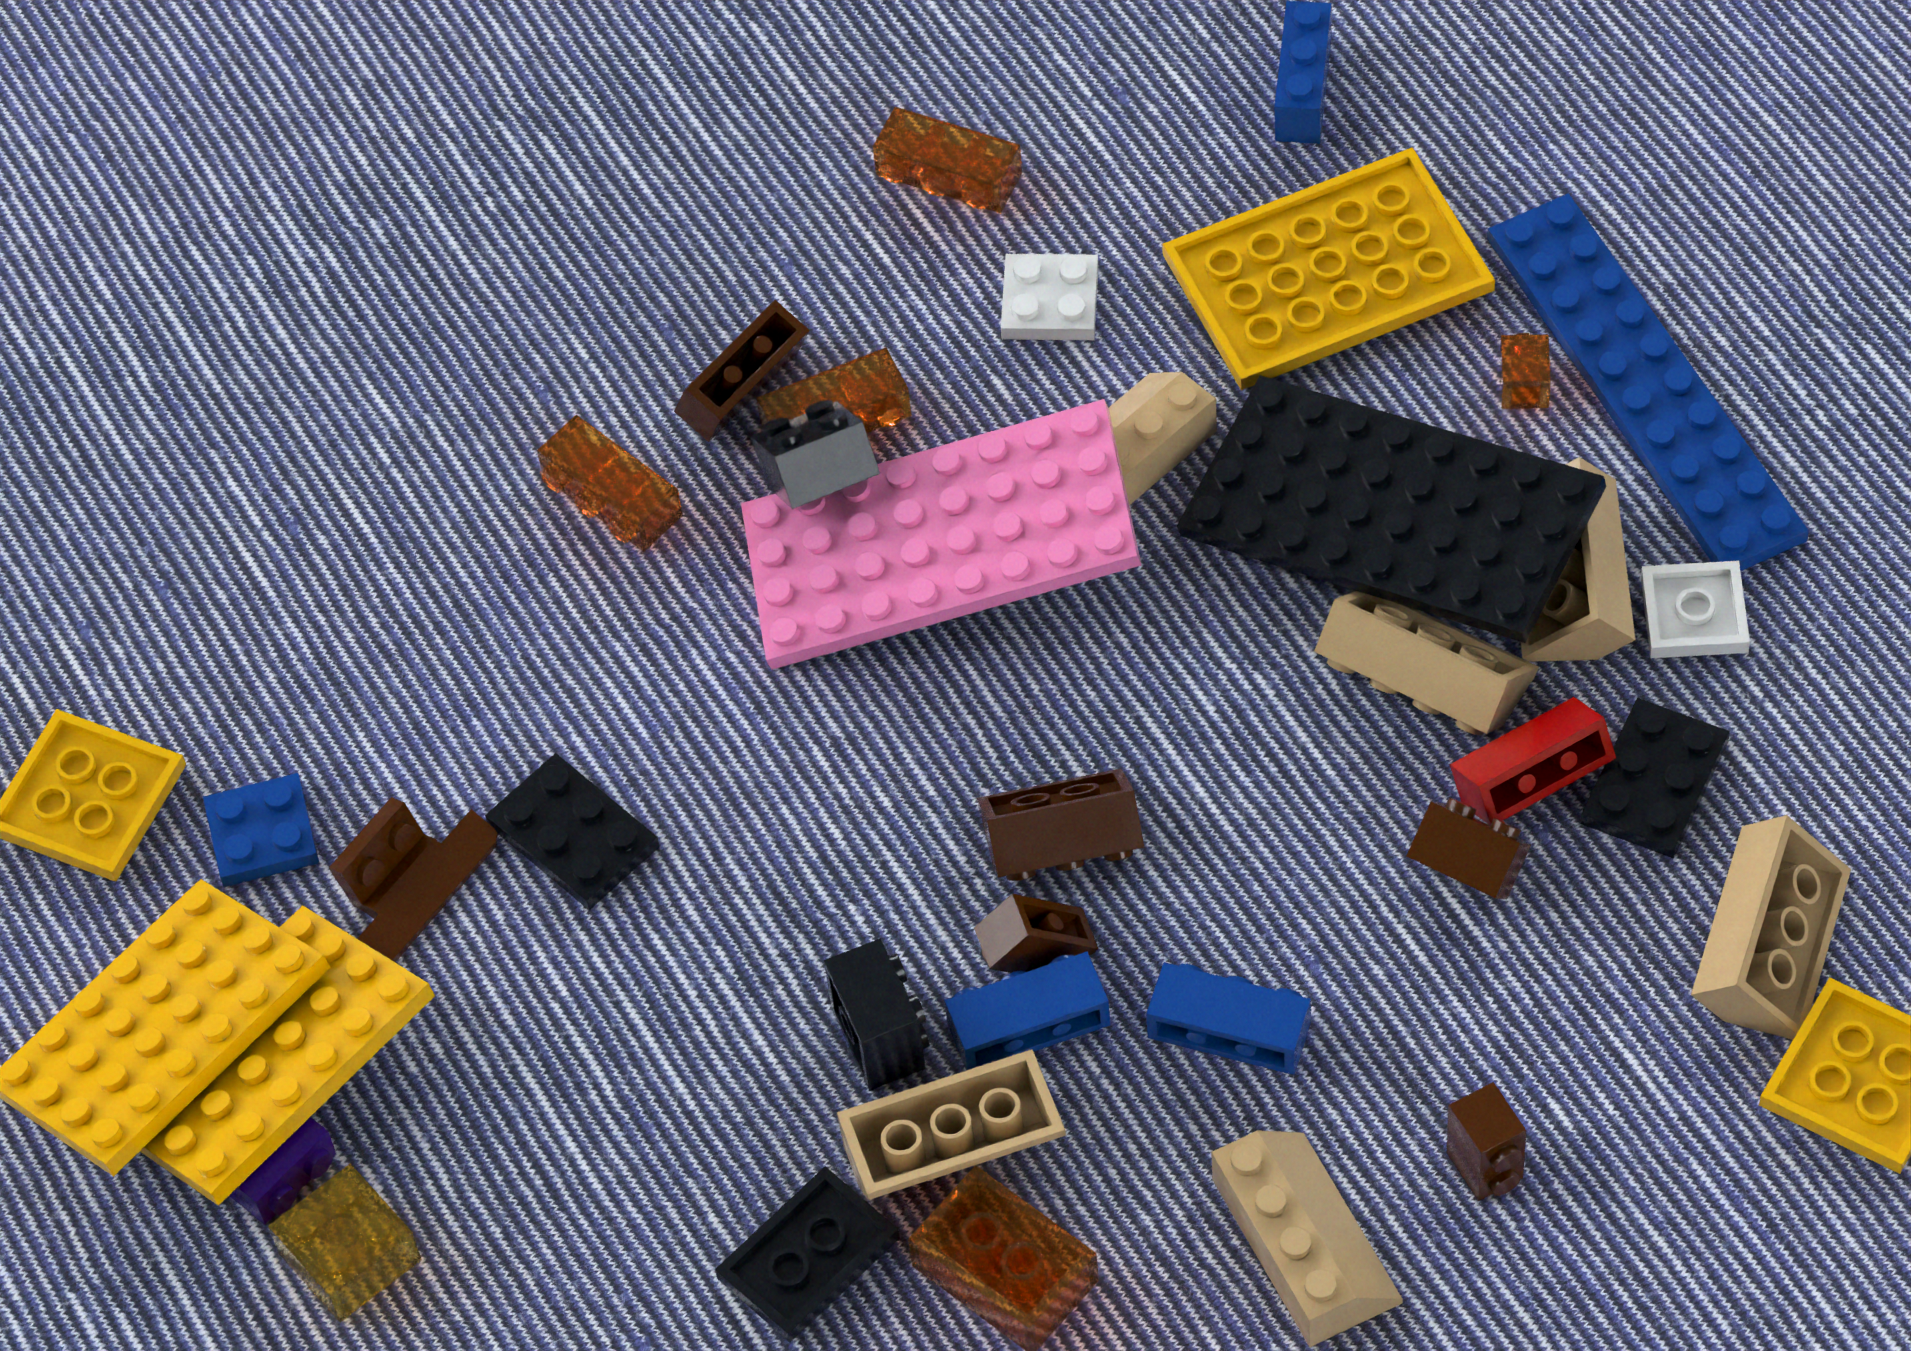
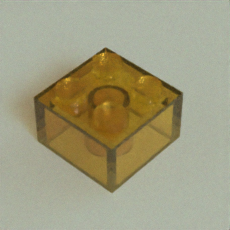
M351 1163L268 1226L279 1255L340 1323L422 1260L413 1232Z

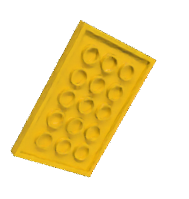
M1413 147L1162 244L1163 257L1241 390L1254 386L1260 375L1268 378L1277 377L1495 291L1493 275Z
M200 879L0 1067V1099L114 1177L331 967L323 954Z
M303 905L279 928L323 954L331 968L140 1151L218 1206L435 997L429 983Z

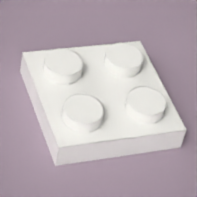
M1006 254L1001 338L1016 340H1094L1099 267L1098 255Z
M1739 561L1642 566L1641 584L1650 658L1749 653L1750 639Z

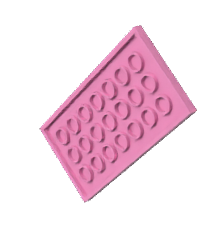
M1105 399L879 463L877 465L880 474L794 509L790 508L776 494L741 503L765 658L771 670L1142 566L1110 412Z

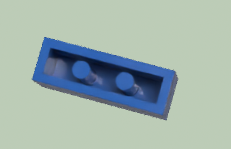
M1286 1L1274 106L1275 141L1320 144L1332 39V3Z
M1088 951L1075 956H1059L1048 965L1028 972H1012L1002 978L1001 981L981 988H965L957 992L953 997L944 1000L947 1025L966 1070L1031 1049L1034 1052L1110 1026L1109 1001Z
M1164 962L1146 1013L1147 1035L1149 1039L1295 1075L1311 1025V999L1302 997L1301 994L1291 989L1279 988L1274 990L1254 985L1243 977L1229 976L1226 978L1206 973L1199 967L1191 964L1174 965Z

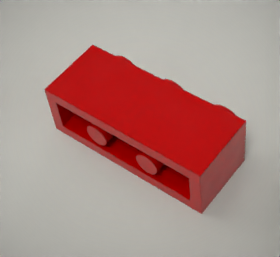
M1572 697L1449 765L1461 802L1477 809L1475 815L1488 825H1491L1494 818L1501 821L1509 818L1616 759L1605 718L1577 698Z

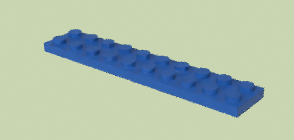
M1569 193L1487 228V240L1711 562L1739 561L1740 571H1743L1807 542L1808 528Z

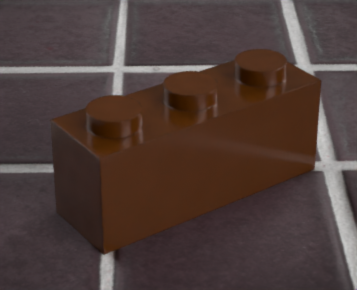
M774 300L685 388L674 412L706 441L710 442L799 352L810 330L779 302Z

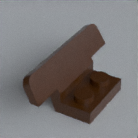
M391 797L329 866L331 873L352 905L374 918L357 939L396 962L496 848L497 832L494 827L471 809L440 843L435 838L423 833L405 802Z

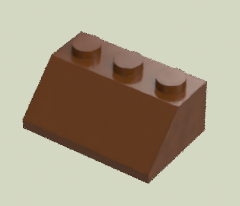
M1121 768L977 798L992 865L998 878L1006 876L1009 881L1024 880L1035 876L1038 869L1055 866V869L1058 871L1073 870L1082 867L1086 859L1104 856V860L1107 861L1121 860L1132 856L1133 850L1145 848L1134 789Z

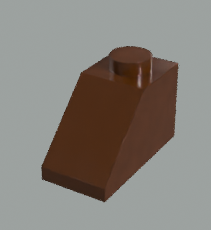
M1011 894L974 927L982 948V956L987 962L989 969L1008 973L1015 971L1028 972L1048 965L1052 960L1062 955L1075 956L1087 951L1089 955H1092L1099 949L1083 908L1017 894Z

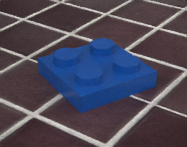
M299 773L203 796L223 887L320 863Z

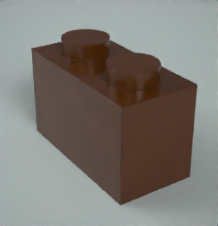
M1450 797L1446 805L1431 801L1406 857L1491 897L1507 899L1531 847V844L1518 839L1522 830L1496 818L1493 819L1491 825L1473 818L1477 809Z
M1492 1082L1448 1105L1446 1153L1478 1201L1492 1194L1501 1196L1514 1189L1520 1180L1523 1179L1526 1129L1495 1083Z

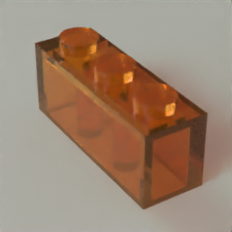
M894 107L873 145L876 175L884 177L893 183H904L923 189L934 196L949 197L965 202L973 208L987 209L1000 214L1022 175L1021 149L1019 144L899 107Z
M886 347L756 398L761 426L778 418H788L791 420L806 414L805 409L825 400H831L832 403L839 402L863 421L866 433L882 427L896 425L902 419L912 416L908 387Z
M575 415L537 450L541 467L540 476L543 482L556 493L562 491L572 498L578 509L587 517L593 518L596 516L607 524L611 533L623 543L631 542L644 552L683 516L679 492L676 487L578 415Z

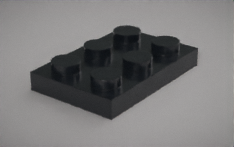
M1637 698L1613 747L1616 759L1604 765L1581 813L1580 824L1674 859L1729 742L1730 731Z
M557 753L551 756L485 815L486 821L495 828L497 834L588 910L593 908L660 847L658 837Z
M825 1166L715 1269L716 1277L790 1343L900 1239L899 1229Z

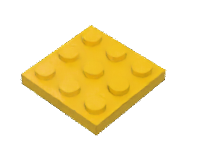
M56 709L0 799V839L116 882L185 769V759L179 753Z
M1829 977L1762 1092L1759 1106L1901 1174L1911 1156V1016Z

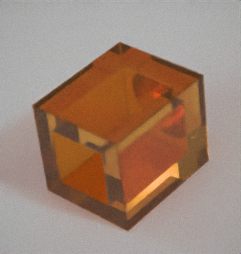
M1519 333L1516 335H1501V409L1549 408L1551 377L1548 334L1533 335L1530 333Z

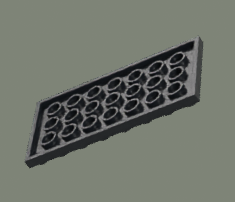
M1260 375L1179 520L1177 528L1180 536L1526 643L1606 488L1604 476Z

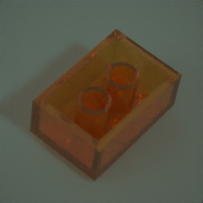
M976 1165L908 1238L912 1267L1025 1351H1037L1099 1281L1096 1252Z

